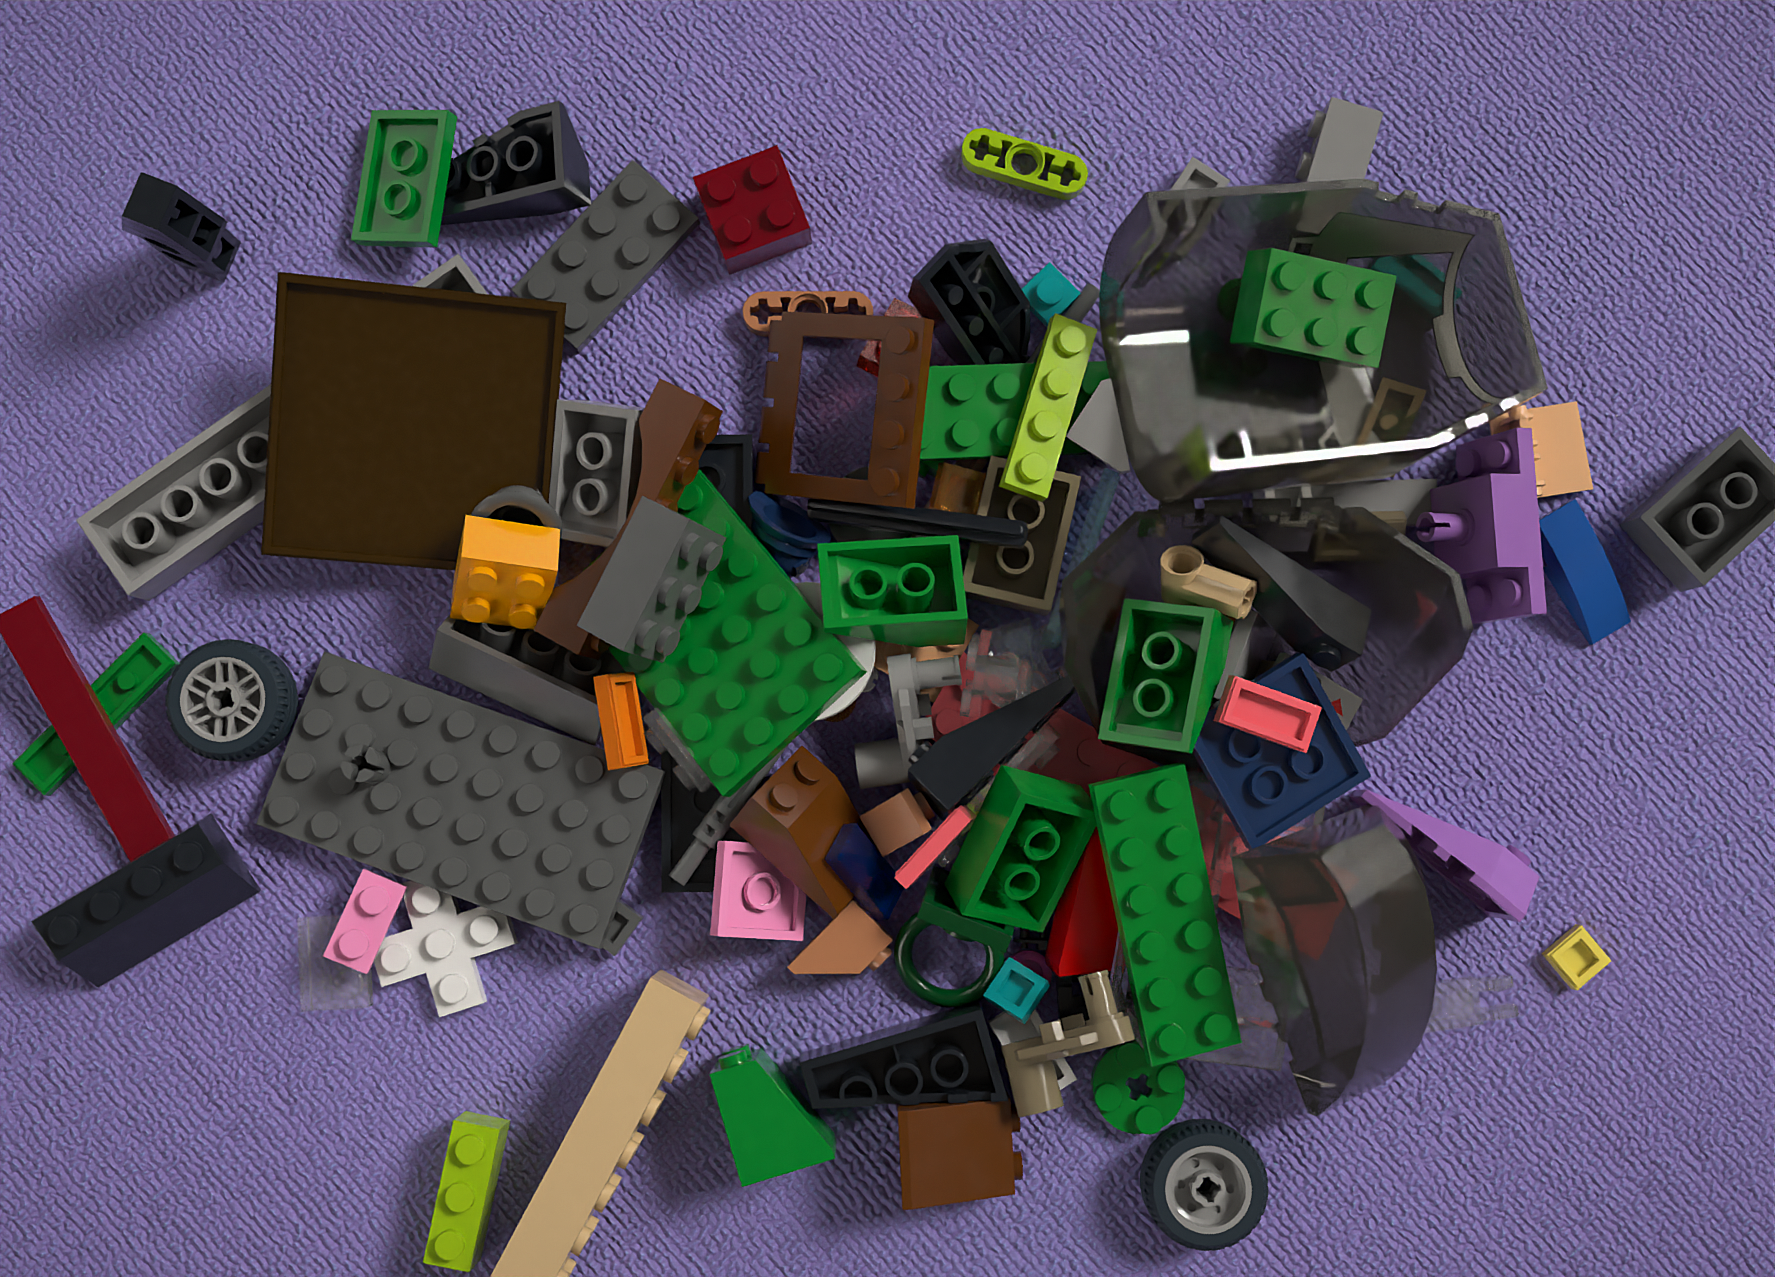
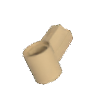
M1174 546L1162 554L1160 559L1161 596L1165 603L1215 608L1222 614L1244 620L1251 610L1257 593V581L1204 563L1202 553L1192 546Z

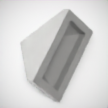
M1110 378L1100 382L1066 437L1120 474L1130 472V466Z

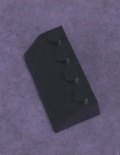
M211 813L49 908L31 922L57 961L96 987H100L259 893L261 889Z

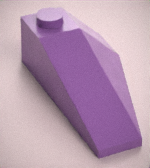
M1367 789L1354 790L1349 796L1489 917L1520 922L1524 918L1539 876L1528 867L1531 860L1519 849L1512 845H1508L1505 848L1503 845Z

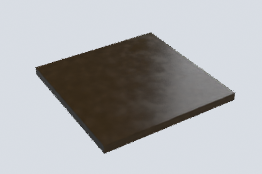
M278 272L261 555L455 570L465 516H471L475 506L486 497L493 495L501 488L522 485L540 493L549 504L566 303Z

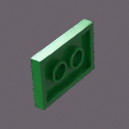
M449 110L371 111L351 236L352 241L361 246L437 248L458 118Z

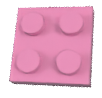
M718 841L710 935L803 941L806 894L750 843Z

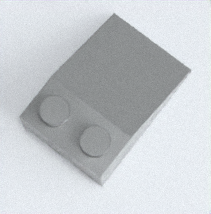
M557 399L549 505L554 508L562 521V536L560 539L609 547L627 520L637 494L642 469V438L639 418L644 408L591 400Z

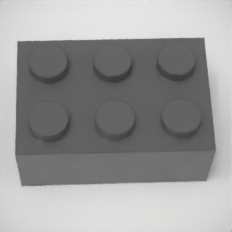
M1741 426L1716 436L1621 522L1619 526L1680 592L1702 587L1775 522V463Z
M642 496L577 626L624 652L663 663L666 656L670 655L677 647L680 640L679 631L687 615L697 607L702 595L701 587L706 577L719 564L723 555L722 546L726 537Z

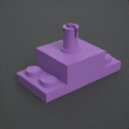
M1514 428L1456 445V469L1459 482L1430 489L1432 512H1423L1419 515L1416 522V527H1432L1431 531H1417L1416 533L1422 542L1434 541L1437 579H1466L1470 624H1485L1547 614L1532 428Z

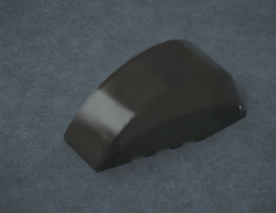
M1366 804L1231 857L1245 949L1251 964L1257 965L1263 978V981L1259 984L1265 1001L1272 1003L1279 1021L1274 1026L1280 1041L1288 1044L1293 1058L1288 1063L1307 1113L1314 1116H1319L1384 1084L1399 1072L1421 1044L1433 1010L1437 961L1431 902L1422 866L1403 831L1378 805Z

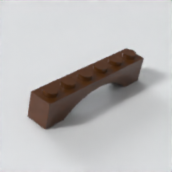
M659 378L639 418L642 438V469L637 494L627 520L612 544L592 565L575 578L554 588L534 631L578 655L599 660L601 654L611 644L578 627L577 624L641 497H647L677 512V502L686 485H689L694 480L699 468L698 461L706 445L718 433L722 410L708 401Z

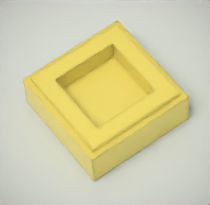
M1575 924L1541 953L1567 985L1576 991L1611 962L1610 958L1583 926Z

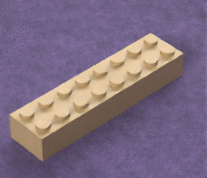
M662 969L650 977L490 1277H570L577 1264V1261L570 1258L571 1254L579 1257L584 1246L587 1245L600 1220L592 1216L594 1211L603 1212L622 1179L621 1176L615 1174L617 1168L626 1169L645 1136L637 1131L641 1123L648 1127L651 1120L654 1119L667 1093L660 1090L662 1083L666 1081L671 1084L674 1077L677 1076L689 1051L682 1048L686 1038L694 1041L711 1012L710 1009L704 1006L709 997L708 994Z

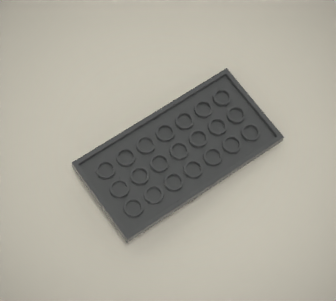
M324 651L256 824L602 949L667 772L646 764L608 770L606 754L603 749Z

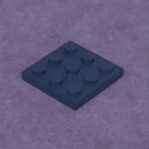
M1296 652L1254 678L1251 682L1322 707L1307 753L1299 752L1213 721L1220 700L1210 706L1192 752L1245 847L1252 851H1255L1371 777L1304 653Z

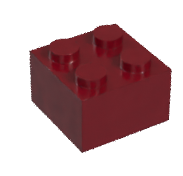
M778 145L693 177L698 197L729 275L812 244L809 223Z

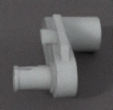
M910 653L887 656L890 687L899 738L855 744L856 767L861 789L910 782L908 779V769L912 765L908 762V759L925 743L924 739L934 738L931 717H920L932 715L929 693L921 694V690L962 685L958 655L919 662L916 661V657L911 658Z

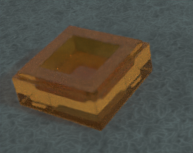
M939 463L929 508L977 515L986 473L948 463Z

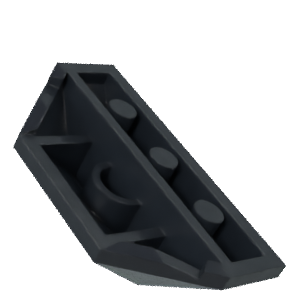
M979 239L945 244L913 277L908 298L922 318L934 320V336L947 355L958 365L1021 364L1028 361L1030 358L1027 355L1030 341V302L992 241Z

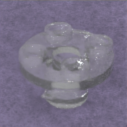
M982 629L980 635L973 634L972 640L969 642L966 670L974 671L973 680H966L960 706V716L969 717V722L981 718L984 700H990L997 707L1002 708L1030 694L1032 690L1033 669L1030 662L1020 660L1018 656L1011 652H1005L999 656H991L993 631Z

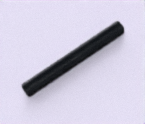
M814 498L809 499L807 504L808 518L817 522L928 537L958 535L959 541L1018 549L1023 548L1028 537V525L1020 520L920 507L911 509Z

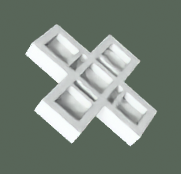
M414 881L401 883L408 886L403 898L412 929L384 938L374 960L381 987L426 973L439 1017L487 1002L474 957L518 943L510 916L483 906L461 913L455 896Z

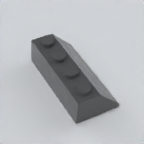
M450 614L436 631L429 669L593 746L596 745L602 736L593 677L626 673L609 649L601 654L599 660L578 655L533 629H519L482 622L474 623L467 620L452 619Z

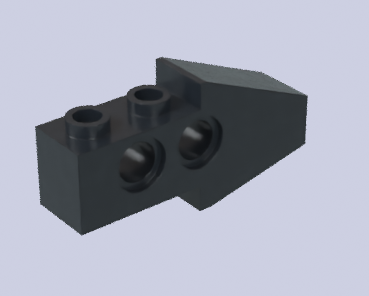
M141 172L122 214V230L142 238L173 263L223 283L225 282L241 244V241L226 229L228 221L177 185Z

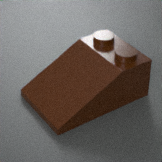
M802 745L749 799L730 823V826L833 919L842 912L885 861L837 776Z

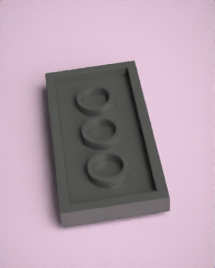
M632 160L511 290L518 298L566 303L564 339L578 352H581L700 224L699 218L639 164Z

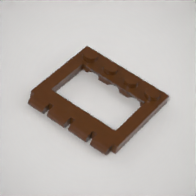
M785 311L782 313V321L770 320L767 352L778 354V362L766 361L763 398L774 399L773 407L762 406L758 443L769 444V453L757 452L754 483L765 484L766 494L915 509L934 320L916 317ZM804 337L882 342L868 479L858 480L791 473Z

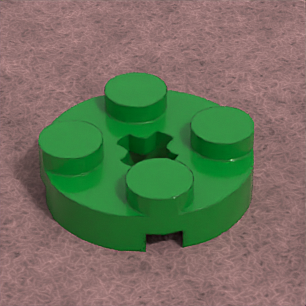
M1131 1040L1108 1047L1099 1056L1091 1074L1093 1099L1105 1120L1123 1132L1130 1134H1155L1176 1117L1183 1104L1185 1075L1177 1061L1151 1067L1146 1063L1142 1040ZM1140 1074L1146 1075L1145 1084L1150 1088L1146 1095L1139 1094L1137 1098L1129 1097L1131 1089L1126 1085L1127 1079L1129 1077L1137 1079Z

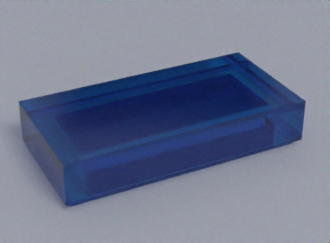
M856 823L843 824L825 860L875 921L888 920L904 887L894 878L896 872L885 858L882 857Z

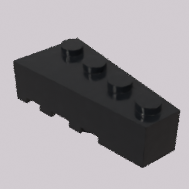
M978 1001L970 1005L956 1007L809 1050L800 1055L799 1063L812 1109L875 1106V1104L919 1105V1103L925 1102L968 1103V1101L991 1100V1102L1008 1101L983 1011Z

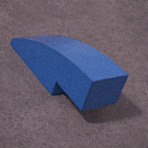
M1574 499L1564 503L1540 517L1542 557L1547 563L1543 567V571L1588 644L1593 645L1630 623L1631 620L1614 571L1577 500Z

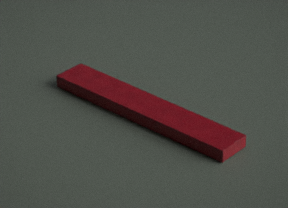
M33 596L1 613L0 633L129 861L175 835L41 597Z

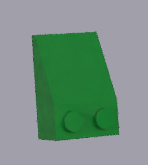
M958 535L817 544L825 633L913 647L964 644L968 614Z
M1124 599L1098 739L1192 754L1225 669L1233 621L1215 608Z

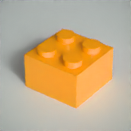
M466 515L454 574L450 618L467 620L474 623L482 622L534 630L553 592L558 572L560 529Z

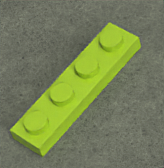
M1057 313L1050 318L999 487L1040 502L1048 498L1098 329Z

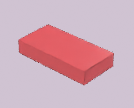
M1229 675L1213 721L1299 752L1307 753L1322 707L1243 678Z
M966 805L956 808L895 873L896 876L894 878L905 889L913 885L970 825L977 815Z

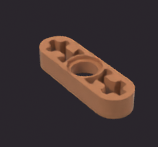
M762 291L749 296L743 306V317L747 328L753 334L762 337H769L770 320L782 321V316H769L767 324H759L758 318L751 316V314L759 312L761 304H768L769 311L773 313H783L782 303H789L788 312H796L797 308L804 303H814L820 308L822 313H828L827 303H834V312H847L849 304H858L860 312H866V315L873 316V306L869 298L856 291Z

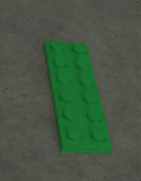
M1154 360L1088 361L1067 433L1100 382L1111 378L1126 452H1154L1159 450L1160 440ZM1036 363L929 366L920 461L990 459L991 456L1008 458ZM1065 437L1060 456L1091 454Z
M1178 762L1088 784L1146 1063L1154 1067L1242 1043L1185 764Z

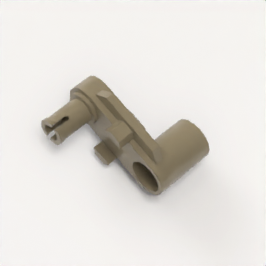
M1108 970L1077 977L1082 988L1090 1020L1084 1021L1082 1013L1061 1018L1064 1030H1062L1060 1020L1038 1025L1041 1036L1001 1046L1018 1117L1038 1114L1064 1106L1053 1064L1054 1059L1110 1047L1135 1039L1129 1015L1124 1016L1123 1012L1117 1011L1108 978Z

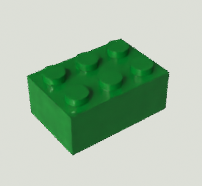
M1275 248L1247 251L1230 343L1350 368H1378L1397 276Z
M1001 765L944 883L961 914L1043 933L1097 825L1091 798L1081 785Z

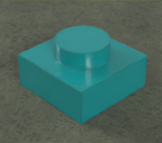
M1050 262L1022 288L1030 302V311L1046 327L1050 318L1055 313L1062 315L1081 294Z
M1008 957L983 996L986 1001L1025 1025L1049 989L1050 984L1045 978Z

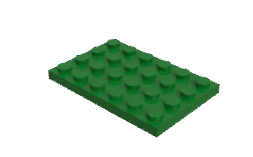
M698 469L694 480L689 485H686L677 502V513L726 537L722 546V558L717 567L710 571L701 587V599L697 607L687 615L679 631V643L675 650L666 656L663 663L624 652L613 645H610L608 649L626 672H634L638 688L721 795L731 797L863 677L867 671L837 634L824 632L822 616L702 471ZM602 552L593 562H591L586 568H588L590 565H592V564L603 554V552Z

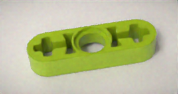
M986 128L974 129L966 135L962 144V162L969 171L1062 200L1073 199L1080 195L1087 181V166L1078 156ZM980 142L988 144V152L997 156H1001L1002 147L1007 148L1008 151L1003 168L997 167L999 157L986 154L983 160L975 159V151L970 149V147L978 148ZM1018 154H1029L1035 159L1037 168L1031 174L1021 175L1013 169L1012 159ZM1045 160L1051 162L1049 171L1062 174L1065 168H1070L1073 170L1072 177L1077 180H1071L1069 186H1063L1060 184L1061 177L1050 172L1047 174L1046 181L1040 180Z

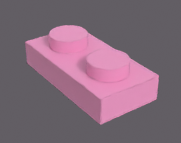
M363 869L323 957L368 974L408 886L370 870Z

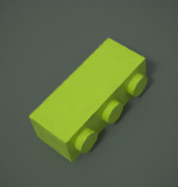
M469 1111L463 1112L453 1120L423 1263L470 1272L481 1260L511 1120Z

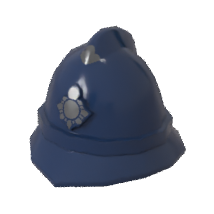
M755 491L748 496L747 501L752 513L751 530L790 579L800 576L808 568L810 559L818 554L817 544L829 543L832 540L828 530L820 522L810 520L807 516V511L802 507L778 495Z

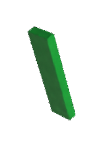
M143 632L90 685L115 730L171 676L175 667L180 664L150 633ZM52 724L12 763L44 796H51L77 770Z

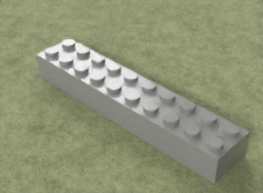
M459 254L412 285L416 287L488 294ZM271 384L76 520L127 595L150 601L263 521Z

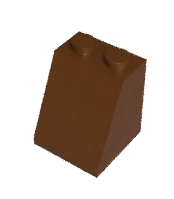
M1007 1091L1008 1101L991 1102V1100L968 1101V1103L925 1102L919 1103V1105L897 1104L902 1210L1015 1195V1180H1023V1164L1021 1151H1013L1012 1133L1020 1132L1021 1126L1016 1105L1011 1104Z

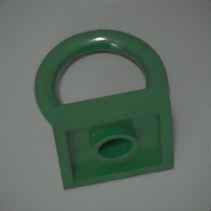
M933 866L926 883L919 911L914 913L903 924L897 934L894 945V962L898 975L904 985L921 1000L940 1007H962L984 998V993L1004 965V953H1006L1012 939L1014 926L962 915L944 885L949 872ZM934 924L957 939L982 943L985 948L986 962L981 975L973 983L957 989L940 988L929 983L919 974L913 963L912 949L917 936L925 928Z

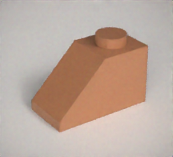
M853 898L835 919H832L788 964L787 968L793 974H860L867 966L874 972L892 954L893 951L888 945L893 941V937Z

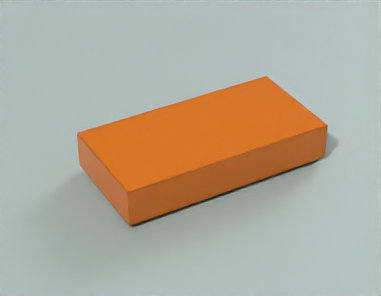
M634 672L593 677L608 770L649 764Z

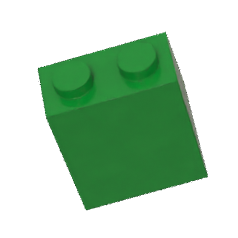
M744 1044L722 1052L723 1056L718 1058L709 1075L742 1187L835 1159L837 1145L835 1133L815 1109H812L809 1102L762 1048L750 1051L749 1044Z

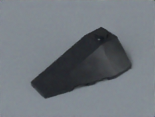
M555 101L518 111L507 118L508 125L491 136L485 133L472 140L474 143L473 147L456 158H451L441 225L553 215L591 206L589 163L564 104L560 101Z
M1222 515L1193 534L1191 543L1213 566L1257 581V593L1252 607L1295 651L1304 653L1305 657L1312 660L1315 665L1325 668L1329 672L1362 656L1372 612L1371 609Z
M1076 671L942 736L934 745L926 741L908 759V762L912 765L908 769V779L918 792L923 794L930 807L944 822L956 808L961 805L967 806L990 783L989 779L994 774L992 768L997 764L1001 766L1010 762L1026 743L1027 739L1025 736L1030 731L1034 734L1037 733L1080 688L1083 677Z

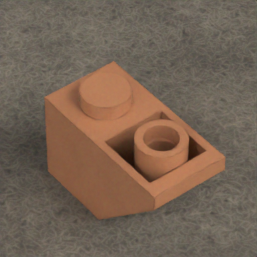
M909 788L859 817L882 857L932 830L927 820L935 815L921 792L912 795Z

